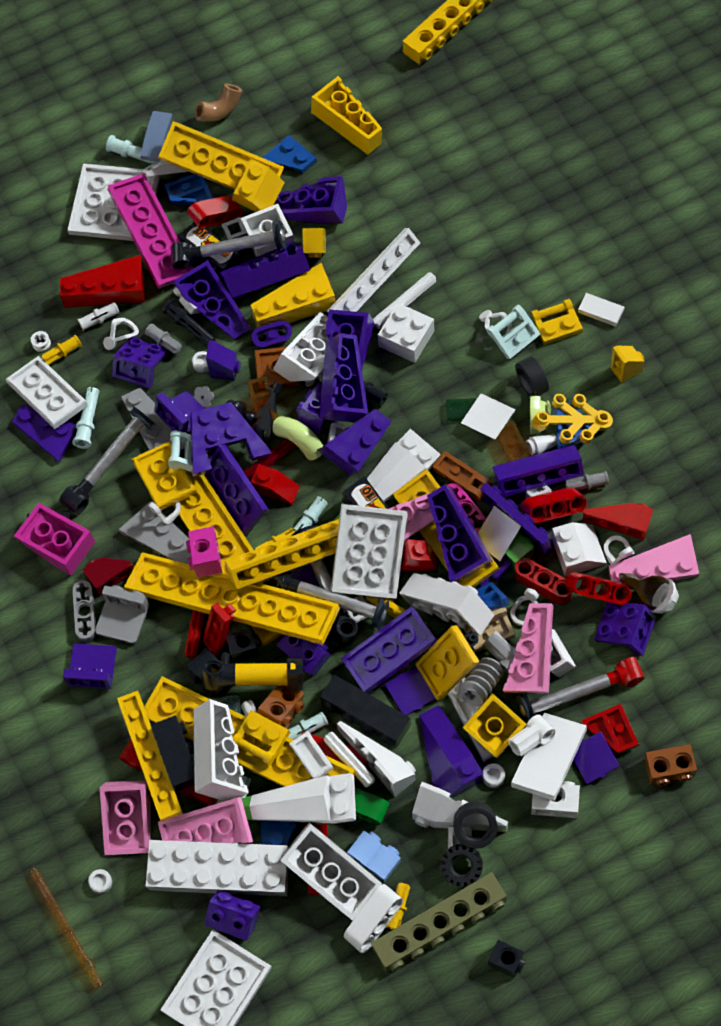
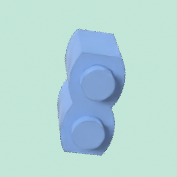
M363 831L347 854L379 881L385 883L401 862V858L398 856L400 853L390 845L388 847L380 843L381 839L375 833L370 832L368 834Z

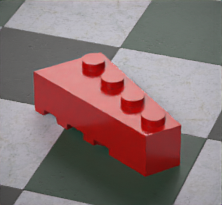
M141 255L60 278V297L64 308L109 305L112 302L116 304L145 302L144 265Z

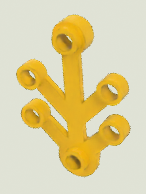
M556 394L552 400V405L555 408H560L568 415H548L546 412L541 411L536 413L532 420V426L539 431L546 430L549 424H572L568 429L562 430L559 436V440L564 444H569L573 436L584 424L592 425L589 429H584L581 432L579 439L582 443L589 444L598 430L604 431L610 428L613 423V418L608 412L595 410L586 403V398L582 394L574 396L572 405L575 408L582 409L588 415H582L567 404L564 395Z

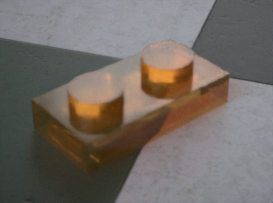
M514 421L506 423L497 439L508 461L511 462L530 457L531 454Z

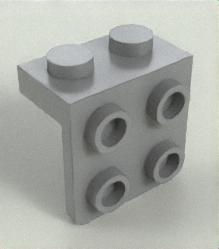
M116 585L112 587L104 586L102 595L105 599V604L95 629L96 634L135 644L150 606L146 596L139 591H124L123 588Z

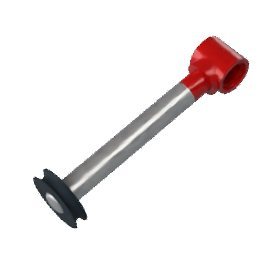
M630 657L620 661L612 672L529 701L525 693H523L522 697L517 695V704L522 718L527 724L535 716V713L618 683L625 687L634 686L642 682L645 676L636 657Z

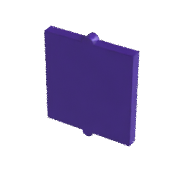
M417 667L404 674L399 673L397 678L385 684L399 710L406 716L417 710L421 711L422 707L436 700Z
M601 731L588 739L584 738L574 757V761L587 785L601 777L605 778L606 774L620 767Z

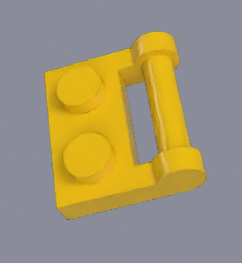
M570 299L563 300L561 304L540 311H531L532 320L540 332V338L544 345L583 332L582 325ZM563 311L567 312V315L542 323V318Z
M250 710L240 729L233 736V741L238 745V748L262 759L263 763L270 766L291 732L287 728ZM246 735L271 747L270 750L266 752L244 740Z

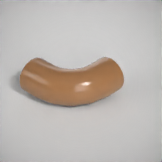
M224 84L221 95L216 101H199L196 104V120L215 122L227 117L238 104L242 89L232 84Z

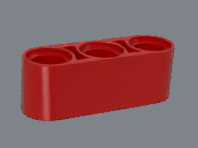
M232 196L195 202L187 210V214L200 229L218 226L236 218H241L244 212L239 204L232 200Z
M569 487L526 498L521 505V510L523 513L528 514L534 520V523H541L580 513L586 508L587 500L578 490Z
M522 558L516 562L515 579L518 583L535 590L538 594L559 605H566L571 601L573 592L567 589L565 578L527 558ZM521 569H528L530 572L522 574L519 571ZM540 579H546L549 581V583L540 584L538 581ZM560 589H564L568 591V593L565 595H561L557 591Z
M578 572L570 573L565 580L567 589L581 596L619 605L626 604L631 598L629 587L615 581ZM581 579V585L576 588L577 581ZM600 584V591L596 593V587ZM620 589V594L616 597V591Z

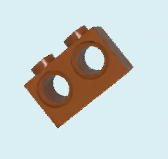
M276 686L259 706L257 713L288 728L293 720V716L295 714L299 715L304 707V692L300 690H287V686Z
M691 744L645 753L644 761L650 785L665 786L674 780L686 782L692 780L696 775L697 767ZM684 761L687 763L688 767L684 769L677 766L676 762ZM662 765L666 771L659 773L654 769V766Z

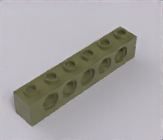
M493 872L373 941L371 943L372 949L385 971L391 970L394 972L403 967V962L409 958L414 960L425 953L424 950L431 945L435 948L445 941L444 938L452 934L455 936L465 929L464 926L470 922L473 924L480 922L485 918L484 914L491 910L496 912L505 906L504 902L507 901V895ZM477 896H484L487 902L484 905H478L474 899ZM463 907L467 910V914L463 917H458L454 913L455 909ZM443 919L447 922V925L443 929H438L434 926L435 921ZM417 931H424L427 937L422 941H418L414 938V934ZM397 943H404L407 946L406 950L402 953L396 952L393 948Z

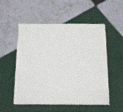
M480 394L461 423L496 439L515 409L484 394Z
M494 506L478 532V536L487 552L501 561L521 526Z

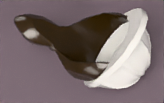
M631 573L619 574L621 583L629 587V589L636 591L639 602L646 605L652 613L671 611L677 604L679 594L672 580L655 575L640 579Z

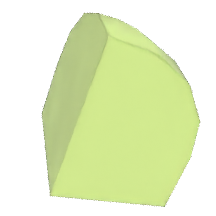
M530 395V435L541 432L532 426V420L536 413L544 411L551 415L550 402L548 400L546 402L541 401L540 396Z

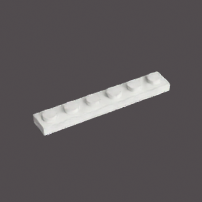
M404 228L329 309L357 312L420 244L409 228Z

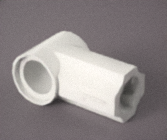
M535 715L528 721L526 728L510 738L508 742L512 751L517 756H523L538 744L545 745L554 738L556 729L541 715Z

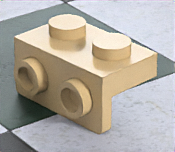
M505 607L491 610L494 617L480 636L478 635L479 641L472 647L474 653L486 649L482 644L495 631L506 641L515 638V632L507 617ZM469 626L464 629L466 634L473 632Z

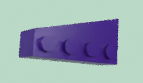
M291 242L286 244V250L280 248V251L274 249L219 273L230 296L238 299L244 297L248 292L258 291L267 285L310 270L302 247Z
M339 333L326 342L319 419L354 423L368 414L359 347L356 335Z
M445 484L428 494L427 498L434 523L436 524L437 535L442 546L450 582L458 583L491 564L493 561L453 489Z

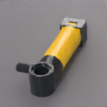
M223 652L221 654V661L209 659L202 664V683L208 690H219L223 686H287V690H303V658L287 659V663L229 664L230 654Z

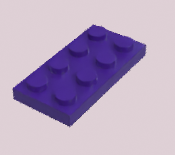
M225 444L218 445L209 457L212 471L205 473L204 476L246 537L267 512L268 507Z
M485 483L480 488L485 503L492 509L494 506L518 523L521 526L519 532L524 537L528 536L540 552L546 557L552 552L551 540L548 538L550 535L544 528L540 527L538 529L533 524L534 520L528 514L524 513L522 515L517 510L518 506L511 499L505 500L501 496L503 493L495 485L491 487Z
M412 606L341 659L361 689L369 693L437 642V639Z

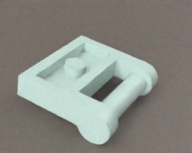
M516 305L512 309L513 311L495 326L491 325L486 329L488 335L494 339L507 359H511L540 335V332L520 305ZM516 318H519L521 322L502 337L499 332Z
M174 430L170 434L172 447L168 466L171 469L181 468L192 472L191 435ZM180 443L185 444L184 458L179 457Z

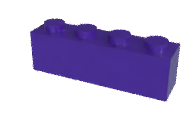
M575 445L493 466L495 484L503 493L502 497L584 476L582 458Z

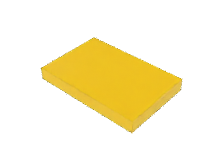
M170 441L132 458L138 474L160 510L197 493L186 470L181 468L171 469L168 466L172 447Z
M455 625L451 626L415 665L438 701L442 700L479 663V660L458 626Z

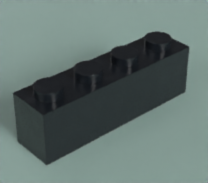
M336 675L332 677L320 696L324 709L331 713L335 711L341 714L343 720L350 724L354 722L360 725L361 730L369 735L374 733L388 746L393 744L398 747L411 726L410 717Z

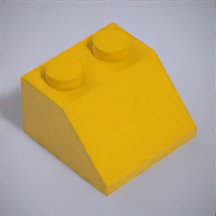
M251 159L233 194L232 200L258 212L274 205L285 182L269 167Z
M491 693L462 728L497 758L509 745L508 740L519 733L527 724Z

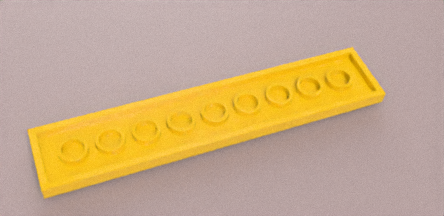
M187 471L197 493L179 501L181 505L179 516L189 531L214 526L218 539L222 573L229 575L225 560L250 552L253 548L204 475L193 477L192 472ZM251 626L263 646L283 635Z
M143 552L124 586L128 592L139 591L148 598L210 614L211 606L219 603L222 608L231 604L236 609V612L233 613L235 616L232 619L233 621L324 645L340 610L337 603L257 582L236 589L229 575L223 573L197 578L195 570H190L189 564Z
M162 676L144 708L149 721L153 723L176 715L179 722L183 720L188 733L184 734L185 739L194 743V709L209 699ZM229 709L234 728L233 738L246 717ZM248 735L244 739L266 752L271 748ZM289 737L270 766L263 763L262 759L238 748L239 753L236 755L240 766L283 787L313 779L289 745L294 741ZM326 756L334 768L326 775L335 776L351 773L355 776V769Z

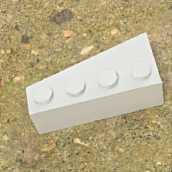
M413 573L399 592L411 607L413 606L430 615L434 613L446 622L451 619L458 623V627L463 629L469 626L473 633L479 636L494 617L493 612L477 595L478 591L470 585L462 586L457 582H447L439 577L436 579L427 574Z

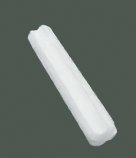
M333 732L328 733L324 737V742L345 765L356 770L355 776L365 787L373 784L375 781L374 776Z

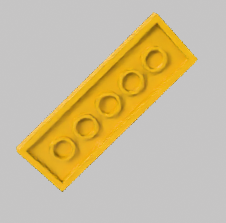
M175 121L172 122L158 156V159L233 190H236L251 159L269 167L279 177L284 169L281 165Z
M426 469L395 491L393 495L401 504L432 493L440 488V486L428 469ZM433 521L419 532L447 569L442 546L437 535L436 524ZM491 557L493 561L491 564L461 580L458 584L462 586L470 585L474 588L500 568Z

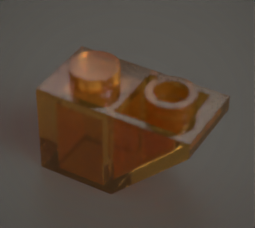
M267 376L247 381L256 415L263 409L272 394L268 390L270 384ZM270 409V413L272 415V419L274 422L275 419L279 417L278 412L274 413L272 409Z

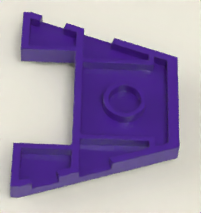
M231 402L194 411L190 415L193 477L212 471L206 451L214 450L218 445L225 444L229 446L245 442L252 461L269 457L271 454L269 448Z

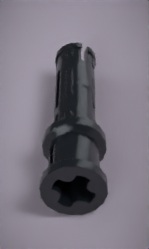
M174 298L169 299L162 307L164 314H168L173 318L176 325H182L205 347H208L209 340H216L215 337L189 316L190 313L186 309H182Z

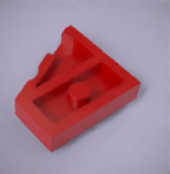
M622 704L581 720L582 724L586 725L587 729L594 735L601 731L609 747L619 755L640 746Z

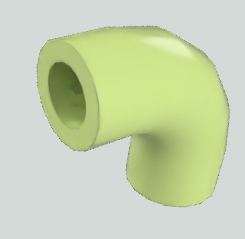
M284 416L275 419L272 427L276 436L292 441L300 448L308 460H315L322 455L317 449L322 447L323 444L306 425L298 420Z

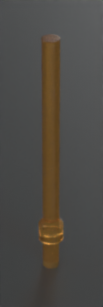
M37 867L32 868L29 874L77 956L83 974H87L95 989L100 987L103 983L95 970L96 966L93 960L86 955Z

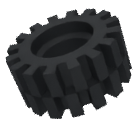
M462 844L451 846L441 859L442 875L453 886L465 887L471 885L478 880L483 870V859L479 851L467 848ZM459 856L468 858L471 863V869L466 874H459L453 868V861Z

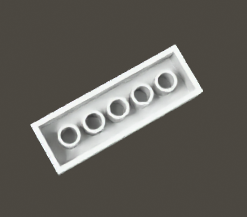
M149 840L146 887L150 891L216 893L220 891L229 894L287 896L289 867L280 860L289 848L286 845Z

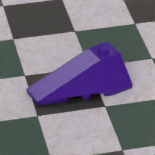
M342 176L324 177L318 179V183L309 186L307 184L301 185V189L292 192L289 190L281 192L274 205H279L285 219L318 224H343L347 209L344 179Z
M208 260L173 281L188 303L196 306L199 312L235 340L251 330L250 325Z
M329 309L326 324L328 341L339 333L356 335L361 368L363 369L374 321L369 313Z
M437 705L419 715L434 787L450 793L449 797L452 799L483 782L482 770L441 707Z

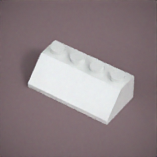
M310 822L280 860L352 921L375 890L382 885L381 881Z

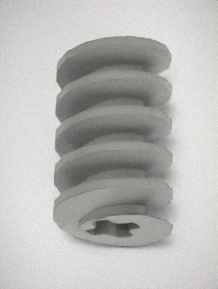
M492 658L480 659L479 663L459 688L462 698L472 706L482 705L488 694L496 686V683L500 681V677H503L505 673L503 666Z

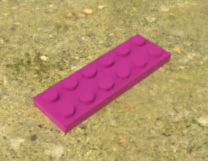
M144 173L108 185L107 190L158 289L173 284L175 279L194 269L192 265L183 270L172 267L170 247L172 244L180 241Z

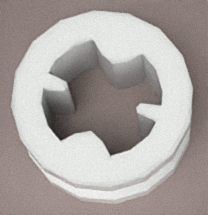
M38 331L31 337V343L36 351L44 352L49 349L51 341L46 332ZM44 339L45 341L44 343H37L38 340L42 341Z

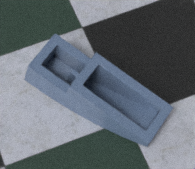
M153 111L145 134L140 159L155 162L161 161L158 159V156L172 125V113Z

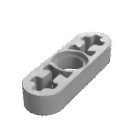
M80 580L73 586L75 633L80 641L90 642L96 637L94 591L88 581ZM83 587H85L87 590L85 591L86 600H82V596L80 594V591ZM84 606L89 607L90 613L88 615H79L80 608ZM83 622H87V627L90 630L87 632V635L82 633L84 631Z

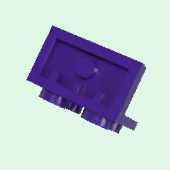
M130 338L113 356L112 377L150 388L153 385L154 367L167 354V349L158 344L144 342L139 338Z
M188 391L172 399L162 392L156 396L154 412L172 431L178 430L189 434L191 433V413L204 408Z
M607 602L594 640L599 643L626 645L635 655L643 656L656 616L644 604L626 603L619 605Z
M74 644L70 669H64L63 678L67 685L72 687L112 689L117 653L116 646Z

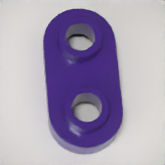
M277 321L258 327L252 333V342L258 348H266L285 342L291 337L292 328L286 321ZM284 329L286 333L281 336L278 334V330ZM265 335L266 340L263 342L259 341L258 336Z

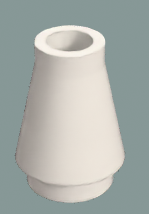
M555 434L533 436L525 441L526 451L529 456L542 454L557 446Z

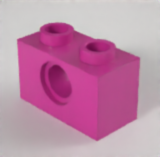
M214 526L188 531L189 540L186 541L188 553L192 555V557H188L190 570H195L197 578L222 573L218 539Z

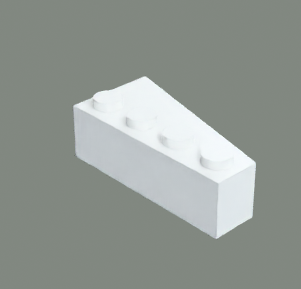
M211 699L194 709L195 792L228 801L248 794L247 785H243L241 777L244 775L243 767L238 764L236 754L239 753L238 745L235 744L232 738L234 728L229 707L226 704Z

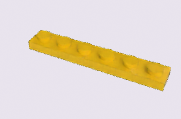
M139 691L117 698L161 822L182 815L180 804L169 779Z

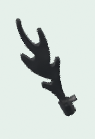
M274 381L273 387L268 386V390L272 394L263 409L255 415V418L261 417V420L257 422L253 430L262 441L265 430L267 437H271L273 431V419L270 409L274 413L277 412L276 398L282 387V384Z

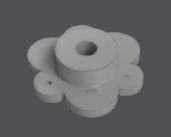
M207 386L203 388L197 387L193 398L203 408H209L211 401L214 399V394L209 391Z

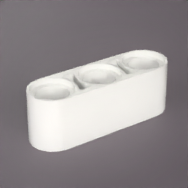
M386 884L379 886L344 933V938L360 953H365L372 947L371 943L377 940L400 909L403 899Z

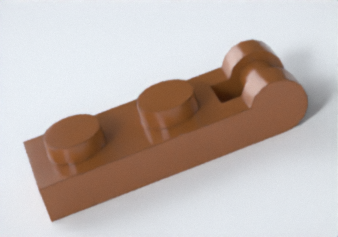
M446 451L442 453L432 466L433 471L450 482L460 485L465 492L477 501H481L483 498L480 488L485 483L491 487L493 486L489 479ZM475 481L480 484L478 488L473 486Z

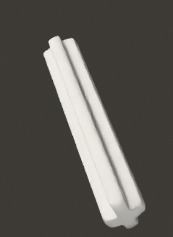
M431 272L423 276L374 317L373 325L377 329L383 327L397 303L408 306L436 282V277Z

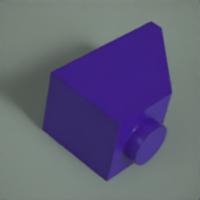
M209 340L206 362L210 377L235 381L236 373H240L241 361H238L236 352L215 341Z

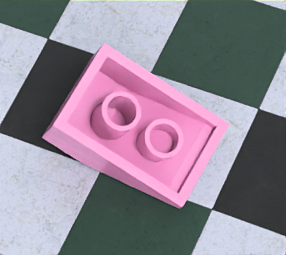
M147 781L105 782L100 786L105 855L148 853L149 840H151V793Z

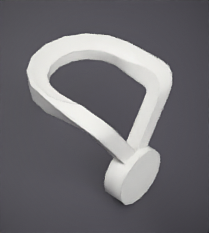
M486 310L480 314L479 318L482 322H485V328L488 329L490 327V319L497 317L503 319L507 314L504 312L492 314L490 310ZM512 323L507 326L506 334L513 329Z
M126 318L113 319L110 337H106L103 341L104 347L107 350H112L117 346L116 341L136 337L139 333L137 326ZM124 323L133 330V333L115 338L116 325Z
M151 502L148 505L150 510L158 515L165 524H170L179 515L181 510L180 502L175 503V511L165 518L156 504Z
M612 536L604 544L603 551L611 565L634 554L628 541L621 536ZM618 540L625 545L626 549L621 551L619 557L615 559L609 552L608 545L612 541Z
M527 588L524 592L525 596H521L515 601L510 611L512 622L521 627L524 621L516 618L515 610L522 601L526 600L538 603L536 600L539 594L531 588Z

